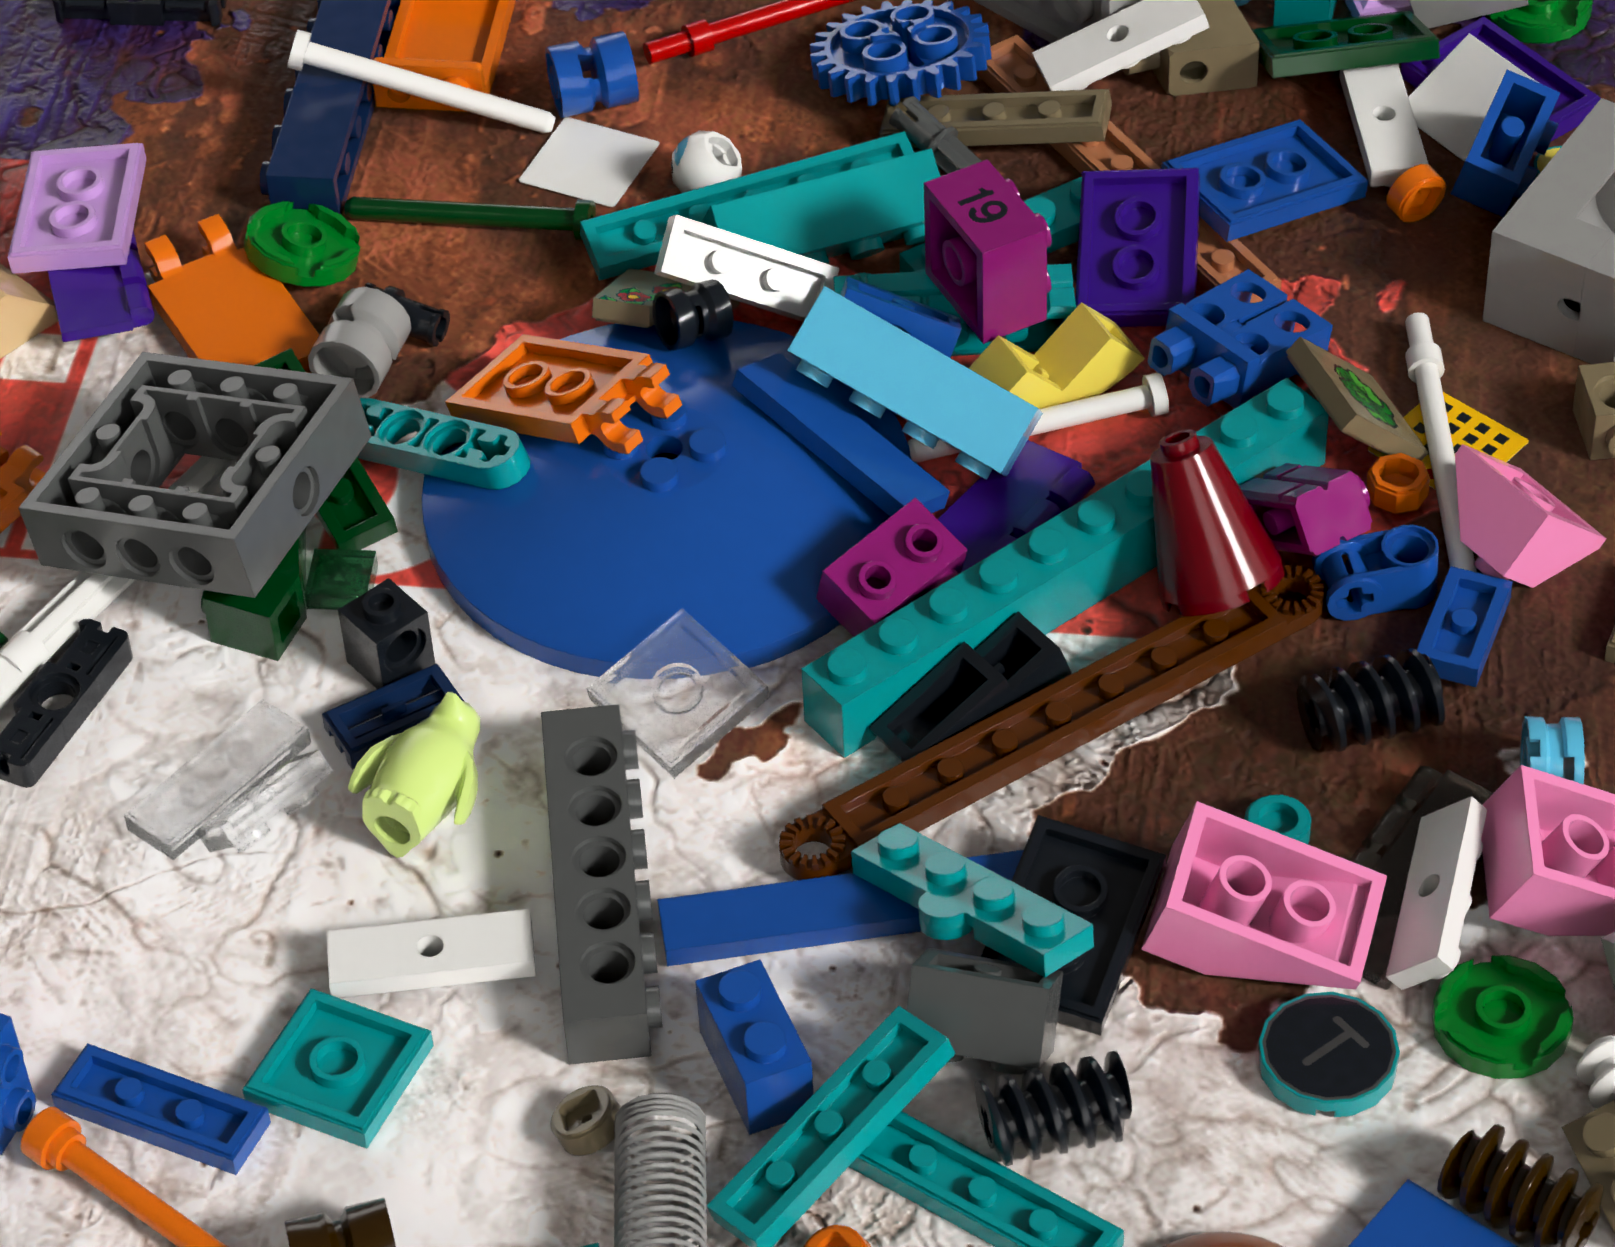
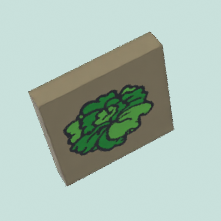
M1299 337L1286 351L1289 361L1341 432L1385 455L1403 453L1422 461L1429 454L1372 375L1302 337Z

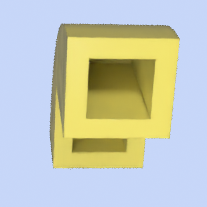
M1081 302L1034 355L998 335L972 363L969 369L1038 409L1100 395L1125 378L1145 358L1114 321Z

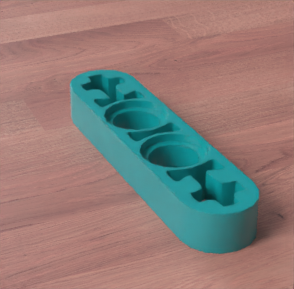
M360 398L372 437L357 456L358 459L493 490L508 488L516 484L527 474L530 468L531 459L519 436L513 430L373 398ZM419 431L413 438L409 439L408 441L400 444H395L402 437L410 433ZM465 442L457 450L441 455L450 446Z

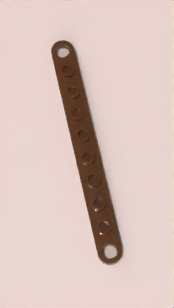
M1284 565L1285 576L1275 588L1267 592L1264 582L1247 590L1250 602L1215 614L1182 616L822 804L821 810L811 815H806L803 819L800 817L795 818L794 824L788 823L785 825V831L781 832L779 840L782 868L789 876L796 880L839 875L852 868L851 851L878 836L882 831L901 823L920 832L1311 625L1318 620L1323 612L1324 583H1321L1319 575L1313 576V571L1309 568L1305 572L1302 571V566L1297 565L1296 569H1291L1290 565ZM1284 592H1298L1306 596L1307 601L1305 599L1301 600V605H1299L1298 601H1294V606H1290V601H1286L1283 604V599L1279 598L1277 600V595ZM808 842H820L829 847L826 850V855L820 853V858L818 859L816 855H812V859H808L806 854L802 858L799 851L796 852V849Z

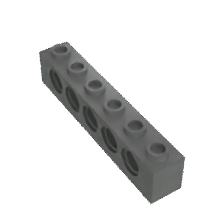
M619 704L541 712L562 1014L568 1063L570 1065L651 1056L649 1028L663 1026L659 986L645 987L644 974L658 972L654 932L640 933V921L653 920L649 880L636 881L635 870L648 869L644 829L631 830L630 819L643 818L640 779L627 780L626 770L639 769L635 730L622 731Z

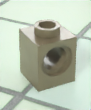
M1615 362L1578 365L1573 413L1590 460L1615 458Z

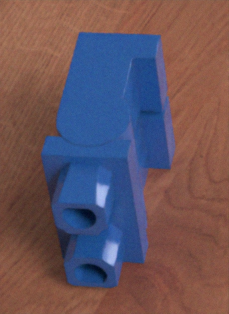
M1248 269L1192 299L1186 305L1180 303L1170 308L1166 330L1151 339L1148 364L1149 367L1162 376L1180 370L1190 377L1188 387L1191 390L1192 396L1207 407L1223 400L1233 408H1237L1252 399L1253 396H1257L1285 378L1295 374L1301 377L1287 358L1288 354L1286 351L1299 337L1328 351L1333 325L1295 299L1287 301L1288 295ZM1252 293L1258 295L1262 301L1250 303ZM1295 322L1303 325L1307 330L1294 332Z

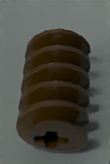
M1500 1124L1493 1125L1482 1137L1476 1135L1474 1130H1471L1460 1138L1450 1151L1438 1179L1437 1191L1444 1199H1455L1460 1196V1205L1464 1211L1469 1214H1479L1484 1211L1485 1221L1494 1229H1503L1509 1225V1235L1519 1244H1527L1534 1240V1247H1585L1600 1216L1599 1207L1604 1193L1603 1185L1597 1182L1581 1196L1575 1194L1579 1171L1574 1168L1568 1169L1556 1182L1550 1179L1554 1164V1156L1549 1153L1543 1154L1531 1167L1525 1164L1530 1147L1529 1142L1522 1138L1507 1152L1501 1150L1505 1128Z

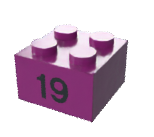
M988 159L924 182L926 274L980 341L985 344L993 341L998 335L1003 337L1047 320V293L1051 291V279L1047 270V248L1052 243L1051 232L1044 217L1039 213L1034 214L1021 199L1014 182L1009 178L1004 179Z

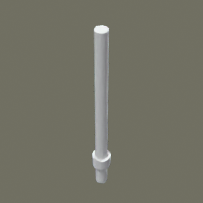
M1413 313L1405 320L1410 346L1406 351L1405 358L1408 375L1417 385L1449 564L1453 567L1477 572L1474 565L1473 551L1460 541L1455 454L1440 380L1445 371L1440 347L1433 343L1429 317L1424 313Z

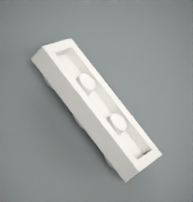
M673 215L668 219L654 274L690 286L698 282L715 279L724 286L730 299L804 322L823 287L826 286L834 291L833 276H838L840 268L683 216Z

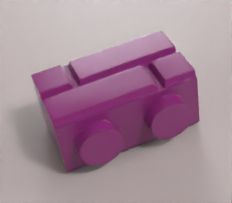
M1285 463L1265 473L1263 478H1254L1239 485L1277 550L1317 556L1340 545V540L1348 541L1371 530V522L1373 521L1368 509L1370 505L1369 492L1361 478L1352 471Z

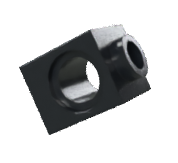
M389 578L338 609L347 663L376 689L435 664L428 612Z

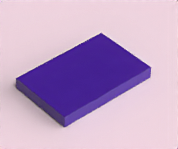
M1484 16L1440 40L1439 59L1401 63L1402 78L1417 88L1470 33L1540 84L1561 92L1549 117V120L1559 124L1551 142L1578 127L1601 99V97Z
M1199 168L1082 171L1076 308L1082 302L1114 321L1119 327L1166 326L1170 308L1180 303L1186 305L1196 298L1200 199Z

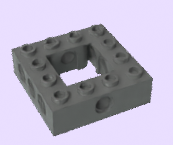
M142 352L19 506V511L40 564L43 566L255 598L372 435L353 378ZM184 454L238 461L234 467L228 466L219 480L224 497L190 492L189 487L177 486L175 490L159 487Z

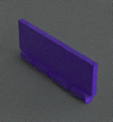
M134 230L127 265L47 271L63 342L132 331L133 328L149 325L154 320V311L138 253Z
M1027 440L1007 477L992 470L987 480L982 477L979 478L938 518L968 549L961 573L1080 502L1094 488L1095 481L1089 472L1082 469L1081 462Z

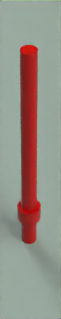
M781 0L710 23L705 19L682 25L681 32L644 43L643 51L649 64L686 53L691 57L713 51L715 44L856 0Z

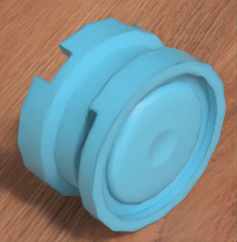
M1525 716L1521 732L1520 765L1584 784L1585 752L1581 718L1561 717L1559 723H1546L1543 717Z

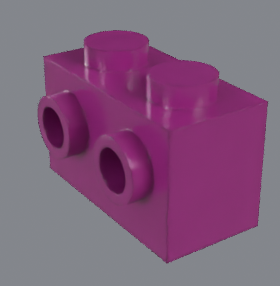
M915 497L822 571L816 599L855 637L960 574L968 549Z

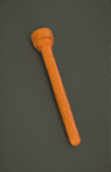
M49 1107L42 1110L25 1129L20 1143L21 1152L45 1170L56 1168L59 1171H65L70 1169L177 1247H228L87 1147L86 1137L81 1134L80 1124L57 1107Z

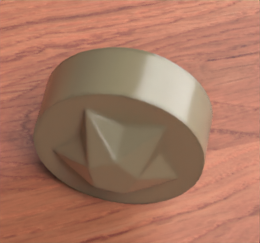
M592 1085L579 1088L567 1095L558 1104L551 1118V1130L569 1154L583 1156L595 1153L615 1139V1114L621 1106L606 1087Z

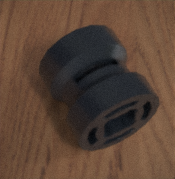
M710 279L695 283L691 290L686 292L677 288L661 291L655 295L653 300L652 314L654 325L661 342L668 350L675 351L690 347L698 338H703L707 341L726 338L732 332L734 323L732 304L727 291L718 280Z

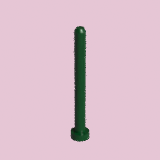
M352 197L346 200L344 207L345 215L354 220L573 231L576 240H582L580 221L596 217V207L593 200H577L575 208Z

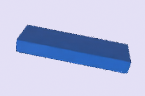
M88 1043L51 1094L54 1106L64 1113L234 1175L238 1174L271 1123L267 1107Z

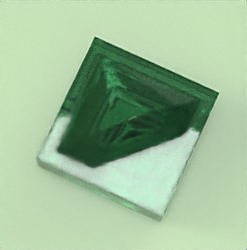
M314 549L304 593L307 609L338 610L374 588L378 570L376 551Z

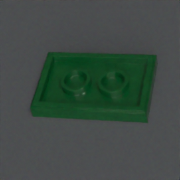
M1410 10L1252 29L1259 41L1258 61L1272 78L1440 58L1439 39Z

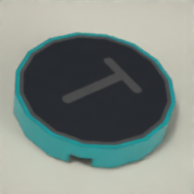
M1336 992L1303 994L1282 1003L1265 1020L1258 1043L1261 1078L1273 1095L1294 1110L1314 1116L1316 1115V1110L1324 1112L1334 1111V1117L1353 1116L1376 1106L1392 1089L1400 1055L1396 1032L1381 1011L1360 998Z

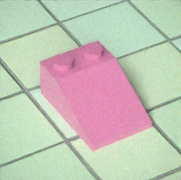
M1520 765L1483 804L1487 809L1481 841L1483 843L1482 852L1489 918L1547 936H1606L1615 932V794Z
M1197 801L1172 845L1141 950L1205 975L1356 990L1361 982L1387 875Z

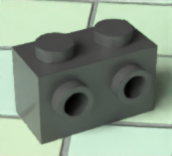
M927 948L912 964L907 1011L949 1038L955 1055L948 1062H958L963 1060L964 1057L990 1061V1067L996 1071L1016 1075L1024 1074L1027 1069L1038 1068L1040 1070L1054 1051L1063 971L1056 970L1049 976L1043 977L1019 963Z

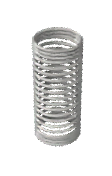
M671 1093L642 1095L622 1105L615 1114L614 1247H625L626 1245H629V1247H644L650 1244L668 1245L673 1243L683 1245V1247H698L697 1245L699 1247H707L706 1116L700 1106L686 1097ZM653 1115H672L685 1118L696 1126L695 1129L686 1123L674 1120H652L637 1124L625 1132L628 1125L638 1119ZM651 1126H675L692 1132V1135L689 1136L672 1130H654L636 1135L635 1137L630 1136L637 1130ZM653 1136H673L683 1139L679 1141H640ZM691 1153L694 1154L692 1158L688 1156ZM646 1159H647V1160H657V1161H668V1160H673V1159L686 1160V1161H684V1162H682V1163H675V1162H652V1163H644V1162H641L642 1160H646ZM675 1169L685 1171L683 1173L678 1174L672 1172H660L651 1174L640 1172L644 1170L669 1171ZM691 1174L694 1175L692 1179L688 1177ZM647 1180H651V1181H672V1180L686 1181V1182L680 1183V1184H674V1183H653V1184H649V1185H648V1184L642 1183L643 1181H647ZM634 1185L638 1188L633 1190L631 1187ZM693 1185L694 1188L690 1189L688 1186ZM674 1190H678V1191H683V1192H685V1193H683V1194H677V1195H675V1194H652V1195H647V1194L642 1193V1192H645V1191L669 1192V1191H674ZM691 1195L694 1196L692 1200L687 1197ZM633 1196L638 1197L636 1200L631 1199ZM648 1201H653V1202L680 1201V1202H684V1204H680V1205L664 1204V1205H651V1206L645 1205V1204H642V1203L648 1202ZM693 1206L694 1209L690 1210L688 1207ZM636 1207L639 1209L633 1211L631 1208ZM674 1211H676V1212L685 1213V1214H683V1215H678V1216H673V1215H654V1216H647V1215H644V1213H647V1212L669 1213V1212H674ZM635 1217L639 1220L634 1222L631 1219ZM693 1217L695 1219L693 1221H690L687 1218ZM651 1222H652V1223H672V1222H677V1223H682V1224H684V1225L676 1226V1227H674V1226H653V1227H648V1226H645V1225H643V1224H647V1223H651ZM692 1227L694 1228V1231L691 1232L687 1229ZM633 1228L639 1229L635 1233L632 1231ZM650 1233H678L684 1236L650 1238L643 1235ZM690 1238L694 1239L693 1242H689L687 1240ZM637 1239L640 1241L633 1243L631 1240Z

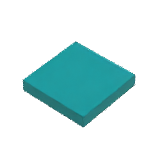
M311 988L242 1089L244 1100L267 1107L270 1114L367 1149L433 1048L432 1033L430 1030Z

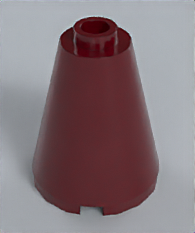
M1181 430L1163 437L1159 441L1160 448L1150 456L1158 590L1163 609L1169 612L1172 604H1177L1181 616L1215 614L1250 602L1247 590L1264 582L1267 592L1275 588L1285 576L1281 556L1213 440L1207 436H1197L1195 430Z

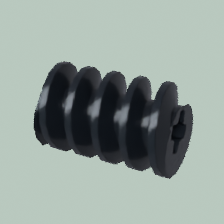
M1414 648L1401 650L1396 659L1391 655L1377 656L1371 665L1366 661L1353 662L1347 669V672L1341 667H1333L1327 669L1323 678L1317 674H1306L1302 676L1298 683L1296 693L1301 722L1312 748L1317 751L1321 748L1322 737L1324 736L1328 737L1335 751L1341 752L1346 750L1347 730L1353 731L1360 745L1370 744L1372 739L1371 724L1374 723L1377 724L1384 738H1394L1397 717H1401L1404 726L1409 732H1417L1421 726L1420 711L1424 710L1433 726L1443 725L1445 721L1443 689L1438 672L1431 659Z
M1116 1051L1107 1052L1103 1070L1092 1056L1080 1058L1077 1064L1076 1077L1065 1062L1055 1063L1050 1069L1049 1083L1038 1068L1027 1069L1022 1077L1021 1089L1010 1074L999 1075L995 1082L994 1096L982 1080H976L975 1082L976 1102L988 1145L991 1149H995L1004 1166L1013 1165L1014 1146L1022 1142L1032 1160L1040 1159L1043 1137L1049 1136L1059 1154L1068 1153L1069 1135L1071 1131L1075 1130L1079 1133L1086 1147L1093 1148L1096 1145L1098 1125H1105L1114 1142L1123 1141L1124 1122L1126 1119H1130L1132 1113V1100L1126 1070Z

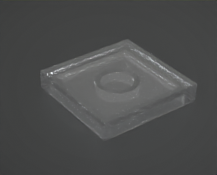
M683 608L586 688L589 699L596 706L619 704L622 730H635L636 743L674 779L770 698L768 685Z

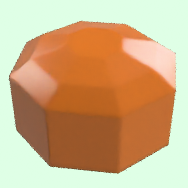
M1397 453L1377 458L1368 470L1366 487L1374 506L1397 514L1418 510L1429 494L1430 476L1423 461L1403 453Z

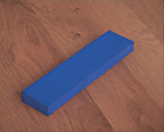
M780 352L736 370L732 386L890 517L915 497L931 513L945 508L950 494L949 489L817 382L796 370L797 366Z

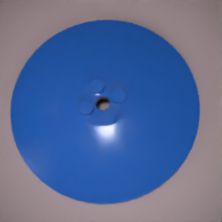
M734 321L732 332L726 338L714 341L698 338L690 347L675 351L668 350L663 345L655 325L644 328L615 323L559 339L649 354L653 363L667 365L670 375L659 386L665 392L678 394L682 406L668 419L649 414L636 401L631 404V410L620 421L628 428L640 430L643 441L629 454L611 450L593 434H590L580 444L517 433L531 459L527 474L519 482L508 488L493 490L424 474L421 497L425 538L431 561L442 584L453 600L475 623L513 649L546 664L585 675L639 682L683 681L742 671L797 651L828 634L839 626L840 623L816 599L822 571L890 518V516L732 386L738 368L778 352L797 367L801 361L800 358L787 351L795 338L794 336L739 321ZM833 378L828 388L822 386L911 459L904 432L901 431L902 427L892 411L886 408L880 419L850 402L849 398L854 389ZM465 442L450 446L441 455L457 450ZM662 453L678 455V457L672 460L664 457L653 458Z

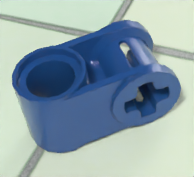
M1401 525L1390 530L1358 535L1348 541L1340 540V545L1317 556H1313L1312 564L1314 571L1321 580L1325 581L1328 589L1325 601L1329 613L1336 619L1351 621L1368 615L1401 609H1417L1429 604L1437 593L1438 539L1433 532L1425 527ZM1343 554H1346L1348 557L1345 565L1341 556ZM1349 591L1351 593L1353 602L1347 601L1346 597H1348Z

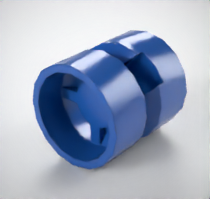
M623 31L593 37L589 47L585 48L578 41L545 48L549 84L560 118L592 112L596 102H601L608 109L639 101L635 63L630 44ZM590 70L592 78H583L582 73Z

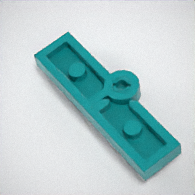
M901 823L882 831L878 836L851 851L853 874L918 908L920 929L927 937L936 940L958 939L967 935L973 929L975 940L1043 977L1049 976L1094 947L1092 923Z

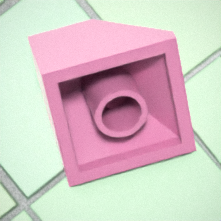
M1464 444L1455 453L1460 541L1479 556L1474 565L1483 574L1505 580L1511 579L1534 588L1597 551L1606 541L1602 534L1522 469Z

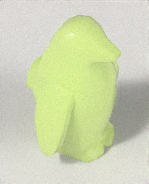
M453 692L445 694L441 703L434 707L427 719L404 730L402 733L392 735L371 746L358 761L350 777L348 790L354 794L371 785L369 790L365 792L362 801L363 822L387 851L397 858L405 856L412 848L417 846L455 807V825L465 824L474 807L478 791V771L474 762L473 749L480 731V716L469 703L462 701Z

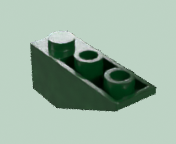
M306 528L255 598L203 591L201 609L206 615L211 642L279 661L307 619Z

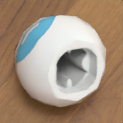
M697 131L685 137L672 153L671 169L673 182L684 193L741 177V155L729 138L715 131Z

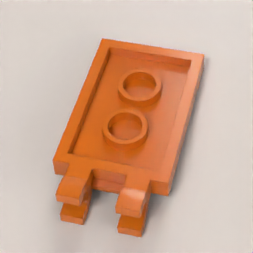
M219 214L197 222L199 231L208 245L202 247L204 257L181 265L178 254L166 234L144 242L146 252L155 265L149 268L150 275L155 283L147 285L151 303L189 358L254 366L292 348L305 372L311 373L308 356L319 337V333L282 282L262 273L249 261L244 248L237 250L229 229Z
M526 334L520 336L445 401L450 415L454 417L508 428L519 434L580 444L590 434H593L605 446L623 454H629L643 441L640 430L628 428L620 421L631 410V404L636 401L649 414L668 419L682 406L678 394L665 392L659 386L670 375L667 365L653 363L649 354Z

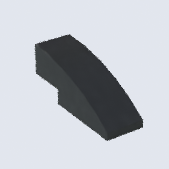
M1017 612L976 650L972 649L964 641L872 724L869 729L878 740L904 762L1071 675L1072 672L1060 647L1020 612Z

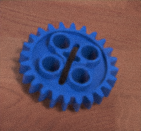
M904 0L900 6H893L890 2L883 1L881 9L877 10L862 6L861 15L856 16L844 13L842 14V23L828 22L826 24L827 32L816 33V42L810 44L813 79L818 80L819 88L821 90L830 88V95L833 98L846 94L848 103L865 97L867 98L868 106H873L880 100H889L890 106H896L901 98H909L911 96H915L920 102L921 95L924 94L940 98L942 97L941 89L943 88L960 90L961 80L975 81L977 79L976 71L986 70L987 60L992 59L988 23H982V15L980 13L970 15V7L968 6L954 10L953 1H947L939 6H933V0H925L921 4H912V0Z

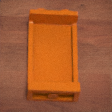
M401 0L384 57H375L373 60L491 94L516 0ZM373 84L376 107L468 112Z

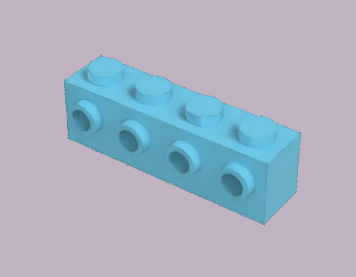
M826 286L823 287L787 350L801 359L796 368L798 372L826 388L829 387L834 378L854 389L849 398L850 402L880 419L887 408L907 420L901 430L902 432L934 449L939 439L960 451L955 460L956 463L986 480L992 470L1007 477L1043 415L1032 404Z

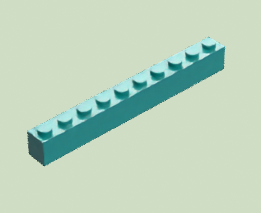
M1285 378L1198 430L1196 433L1197 436H1207L1213 440L1238 485H1241L1254 478H1263L1265 473L1285 463L1316 467L1325 464L1329 415L1317 400L1290 379ZM1150 460L801 668L804 721L845 758L875 740L876 737L872 734L869 727L964 641L972 649L976 650L1017 612H1020L1046 635L1157 567Z

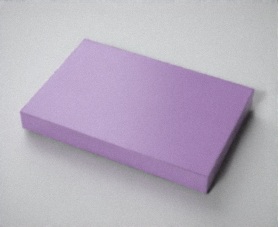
M143 143L31 152L8 253L12 274L127 265L147 160Z

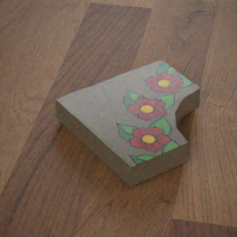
M629 268L593 297L592 318H596V321L649 328L654 325L652 306L654 297L658 292L673 288L686 292L690 291L692 286L656 275L652 271ZM730 299L732 309L734 310L740 302Z

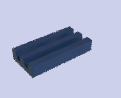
M434 664L322 713L324 729L330 737L334 736L335 745L341 753L345 752L347 763L353 770L371 746L392 735L402 733L404 730L427 719L434 707L441 703L447 692H453L462 701L464 700L439 665ZM417 698H420V699H418V700H416V701H414V702H411V703H409V704L406 705V703H408V702H410V701H413V700H415V699H417ZM360 723H363V724H361V725H359V726H357V727H354V728H352V729L349 730V728H351V727H353V726H356V725H358V724H360Z

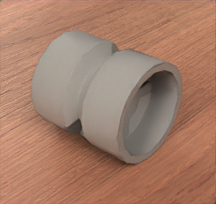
M369 287L352 288L343 295L332 313L328 325L324 327L308 356L310 371L315 374L353 378L359 398L371 397L378 391L389 372L392 359L395 360L410 334L412 328L409 315L396 299L379 289Z

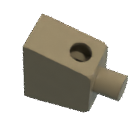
M1197 0L1205 13L1210 28L1193 35L1184 43L1172 45L1140 60L1139 63L1131 68L1122 69L1125 75L1153 70L1166 94L1171 96L1251 88L1257 86L1259 41L1234 0Z

